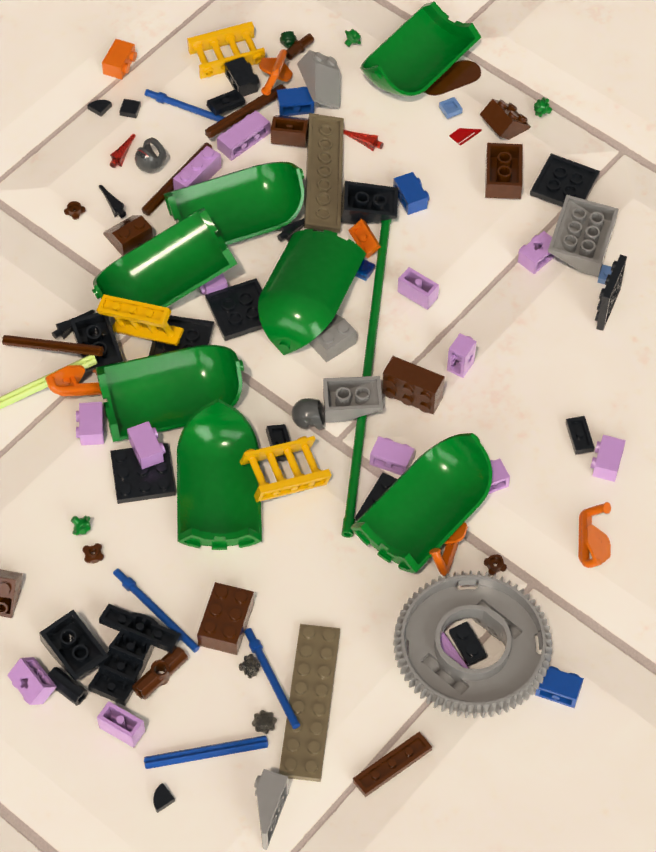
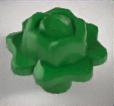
M345 30L347 40L344 43L350 47L352 43L361 44V35L356 30Z
M543 97L541 100H537L534 104L536 116L542 117L545 113H551L552 108L549 107V99Z
M86 515L83 518L73 516L71 522L74 524L72 534H86L91 529L89 522L91 517Z

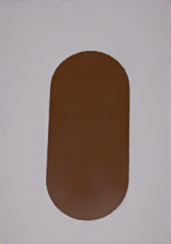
M469 60L458 61L424 93L433 96L441 95L473 83L480 78L481 69L475 62Z

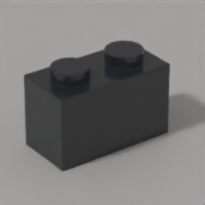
M244 57L225 63V75L234 90L236 89L243 97L258 92L259 78L257 74L253 73L251 64L247 63Z

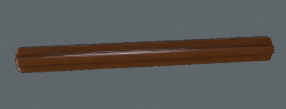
M282 84L276 86L271 90L270 95H261L205 129V135L208 138L216 136L244 119L248 114L277 99V90L286 89V87Z
M204 143L142 207L143 214L149 216L165 200L164 193L174 190L173 178L206 146L212 148L211 144Z
M10 335L2 337V344L8 346L102 356L104 351L102 346Z

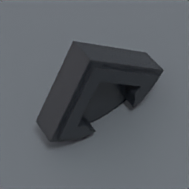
M96 100L89 103L87 108L102 117L112 107V102Z
M163 783L157 787L153 796L154 808L157 813L175 802L174 797Z

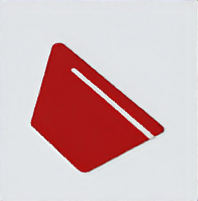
M459 128L450 134L449 137L461 146L480 133L482 129Z

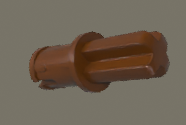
M309 33L301 40H296L287 49L286 57L292 60L297 54L304 52L305 48L314 41V37Z

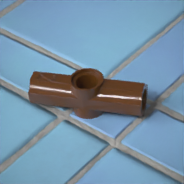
M176 646L173 653L168 652L161 660L154 661L151 669L132 686V689L139 698L146 700L159 686L168 683L170 676L188 660V656L182 648ZM159 671L165 672L163 674H157V672Z

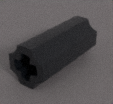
M54 667L47 674L57 686L55 690L76 706L86 699L88 695L87 689L60 668Z

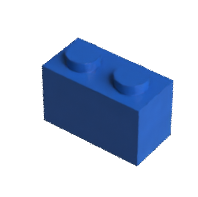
M307 87L277 90L279 115L294 116L314 113V101Z
M414 172L394 178L393 187L398 188V199L407 215L427 209L429 201L428 192L423 190L421 180L416 178Z
M550 666L546 677L543 676V683H539V689H536L535 696L575 709L584 678L579 677L575 673H566Z

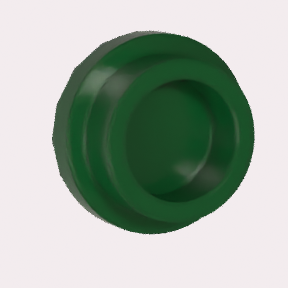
M293 31L281 33L280 43L287 49L290 48L297 40L296 35H294Z

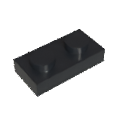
M235 89L207 100L206 106L217 116L245 105V98Z
M585 416L566 419L565 423L575 455L594 452L595 447Z
M285 424L266 427L270 446L290 442ZM285 455L275 457L277 462L287 461Z
M467 621L449 629V634L467 666L486 658L484 649Z

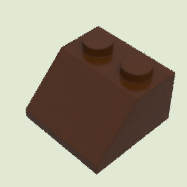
M132 215L103 232V235L123 256L153 238L152 226L142 215Z

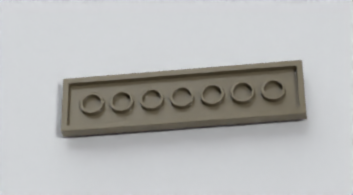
M309 113L304 228L339 233L341 229L344 118Z
M300 624L289 704L300 726L297 729H293L288 718L286 719L279 774L288 776L289 779L321 782L340 628Z

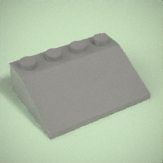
M566 195L548 252L582 273L599 277L619 209Z

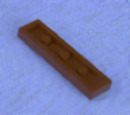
M418 732L356 775L352 782L367 797L432 751V746Z

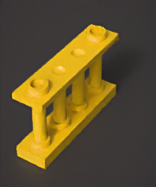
M252 21L187 38L190 55L197 53L201 62L199 65L200 79L225 73V63L244 57L247 63L249 62L251 65L259 64L261 59L265 58V49H256L252 40L254 38V25ZM245 40L250 51L241 54L236 43ZM230 45L234 56L224 58L220 47ZM213 49L218 60L208 62L204 51Z
M103 294L96 310L101 315L110 316L115 319L112 327L115 333L177 346L184 331L181 327L168 324L167 321L171 310L167 307Z
M303 436L295 441L257 450L249 449L244 452L240 464L250 463L259 484L254 494L256 502L327 485L332 476L330 470L319 469L310 450L315 441L314 436ZM303 451L312 473L306 475L301 473L293 455L294 452ZM286 456L294 478L286 479L283 477L275 457ZM268 459L277 482L270 484L266 482L258 461Z

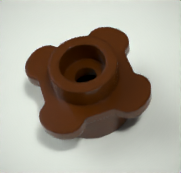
M72 201L64 209V214L70 215L72 219L77 220L86 210L79 202Z
M96 543L94 546H84L82 549L85 553L84 561L92 564L102 561L104 555L101 553L102 545Z
M499 554L491 555L484 560V565L489 569L488 573L490 575L500 571L504 572L507 569V565L504 564L503 558Z

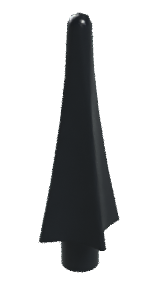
M99 185L114 217L118 215L120 218L125 217L124 204L108 192L103 185Z
M304 218L281 227L282 233L277 235L278 240L283 241L286 239L289 242L293 233L300 231L304 227Z
M90 310L75 318L56 324L57 330L52 332V336L55 339L60 336L65 339L72 332L70 320L94 314L95 311Z

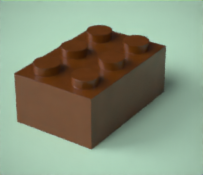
M487 143L485 198L521 199L523 144Z
M392 356L383 372L382 394L388 398L399 400L405 405L416 407L422 412L434 415L443 399L445 376Z
M215 582L197 633L198 646L238 655L244 631L254 606V592Z

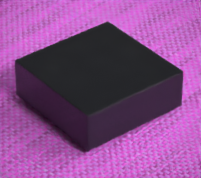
M124 99L119 111L120 116L137 118L141 102Z

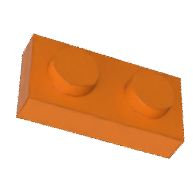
M363 219L359 220L348 230L356 244L366 252V258H369L381 248Z

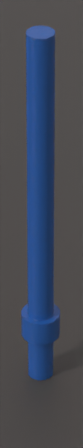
M146 89L144 94L156 99L159 103H167L217 122L225 118L221 115L215 116L213 112L168 97L167 94L162 92L157 93Z
M119 568L113 572V575L122 582V586L127 591H131L169 629L181 633V641L194 653L199 650L200 647L136 586V582L131 577H127Z
M248 628L244 633L249 641V647L252 653H255L292 728L297 729L300 723L262 650L263 646L260 640L255 637L252 629Z

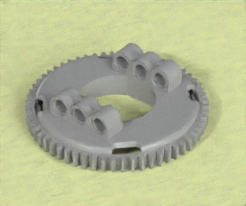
M470 570L469 575H465L464 571H462L461 575H457L454 572L453 577H450L447 573L445 579L439 576L438 582L432 579L431 585L425 583L424 589L419 587L418 593L414 592L412 598H408L407 604H404L403 610L400 611V616L397 618L393 645L395 646L394 653H396L395 660L398 661L397 667L401 668L400 674H405L404 681H409V688L415 686V694L421 692L420 699L427 697V704L433 701V708L441 705V712L448 708L450 715L455 710L457 711V717L460 716L461 712H464L465 718L468 717L469 713H472L473 718H476L477 713H480L481 717L484 718L486 712L492 717L493 711L500 715L502 708L507 713L509 705L515 709L516 702L522 705L523 699L528 700L529 694L534 695L535 689H539V683H543V676L546 677L547 670L549 669L552 640L551 633H549L550 626L547 625L544 612H539L540 605L535 606V599L529 601L530 594L523 595L524 588L518 591L517 584L511 586L510 580L507 583L503 582V576L498 580L496 579V574L493 577H488V572L484 576L480 575V571L477 572V575H473ZM458 583L459 586L478 583V588L458 590L455 585ZM472 618L478 625H481L484 629L486 628L493 637L502 641L505 645L504 654L496 663L482 669L464 668L443 651L440 643L443 631L457 620ZM536 635L538 636L539 650H542L541 654L536 652L534 637ZM406 640L409 641V657H407Z

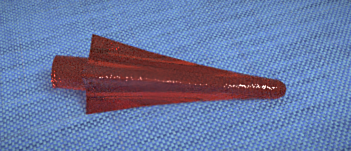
M343 129L344 135L356 140L374 151L375 147L382 149L384 145L383 142L378 141V135L357 133Z
M132 134L116 151L110 154L112 158L110 166L112 168H116L117 165L122 167L135 134Z

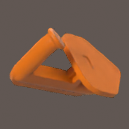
M285 49L279 52L277 58H262L260 61V69L270 75L265 86L261 89L262 93L266 96L271 94L277 79L288 82L292 77V71L284 63L287 56V50Z
M82 365L65 366L45 378L49 389L61 396L102 395L99 383H79L85 373V368Z
M609 502L584 509L579 515L578 557L584 567L592 568L599 566L611 556V544L608 536L592 525V516L600 513H610L611 505Z
M465 522L444 543L446 547L442 556L440 548H434L429 551L442 576H446L447 573L449 574L459 541L466 535L468 526Z

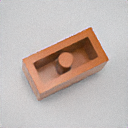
M115 39L102 61L103 74L122 80L124 75L129 72L131 63L136 60L135 44Z

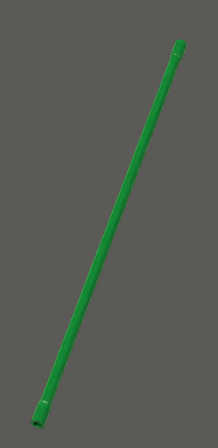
M392 219L381 221L379 238L381 248L378 249L362 377L372 376ZM367 415L358 417L356 422L346 510L341 534L346 538L353 537L354 533L350 527L355 523L354 517Z

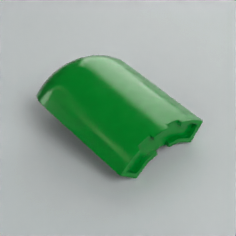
M433 1L424 4L362 63L360 69L372 83L386 92L399 96L418 95L426 91L481 38V35L473 23L450 21L448 19L449 16Z
M290 162L265 163L164 193V198L169 214L173 216L176 223L204 207L218 230L216 232L217 237L222 236L225 243L229 245L280 229L293 221L300 212L304 201V185L302 180L304 179V173L301 168Z
M202 207L103 269L93 280L94 289L92 291L97 299H102L103 294L167 307L238 263L222 236L217 237L216 232L218 230L205 208Z
M304 229L293 233L264 286L258 301V314L263 330L283 355L289 354L310 343L324 331L335 317L366 255V252L352 240H345L337 236L338 233L328 230L320 232L313 229Z
M200 345L96 367L100 391L103 399L107 401L103 402L113 442L128 439V428L148 421L152 428H156L157 432L184 427L195 412L216 399H220L234 407L242 392L241 371H244L242 359L239 360L236 353L228 347Z
M216 399L203 406L192 415L184 426L177 445V542L194 548H200L202 545L212 546V550H227V546L239 545V548L262 542L261 501L256 502L254 497L259 484L250 463L240 464L244 452L249 449H259L258 442L246 418L236 408L220 399Z
M473 433L457 434L431 447L350 528L366 546L371 544L379 551L377 555L388 563L393 561L399 564V569L416 573L432 556L429 554V551L434 548H440L482 504L489 493L492 483V466L486 450L480 443V439Z

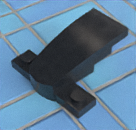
M108 604L99 617V623L117 630L119 633L109 645L107 653L109 658L98 665V672L88 685V691L125 706L134 692L132 686L141 678L148 664L154 646L173 653L181 640V633L159 625L157 621L148 615L135 612L130 613Z

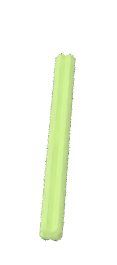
M88 355L69 365H82L87 369L96 365L97 360L95 356ZM48 375L1 396L0 409L48 387L45 379Z

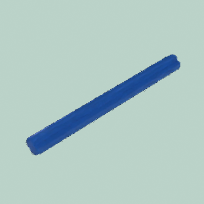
M264 735L144 757V765L146 769L263 749L268 747V740Z

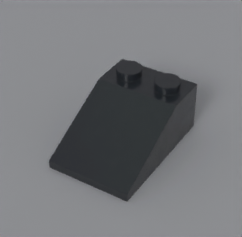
M345 181L341 199L342 223L356 224L361 219L366 221V223L397 218V187Z
M94 313L70 320L76 343L102 346L104 348L102 356H95L97 364L87 368V372L95 370L96 367L123 361L109 316ZM80 354V355H81V358H84V357L88 356V355Z
M74 610L39 632L40 641L52 657L75 681L109 658L108 654Z

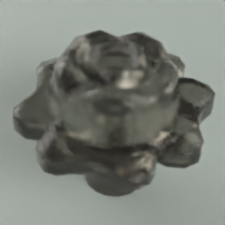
M253 654L244 656V661L239 664V670L244 671V674L249 679L257 676L261 667L260 662Z
M261 710L260 714H254L252 726L255 727L256 732L268 734L269 730L273 731L275 729L277 719L273 717V712Z

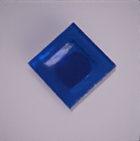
M363 259L355 276L367 281L375 270V264Z

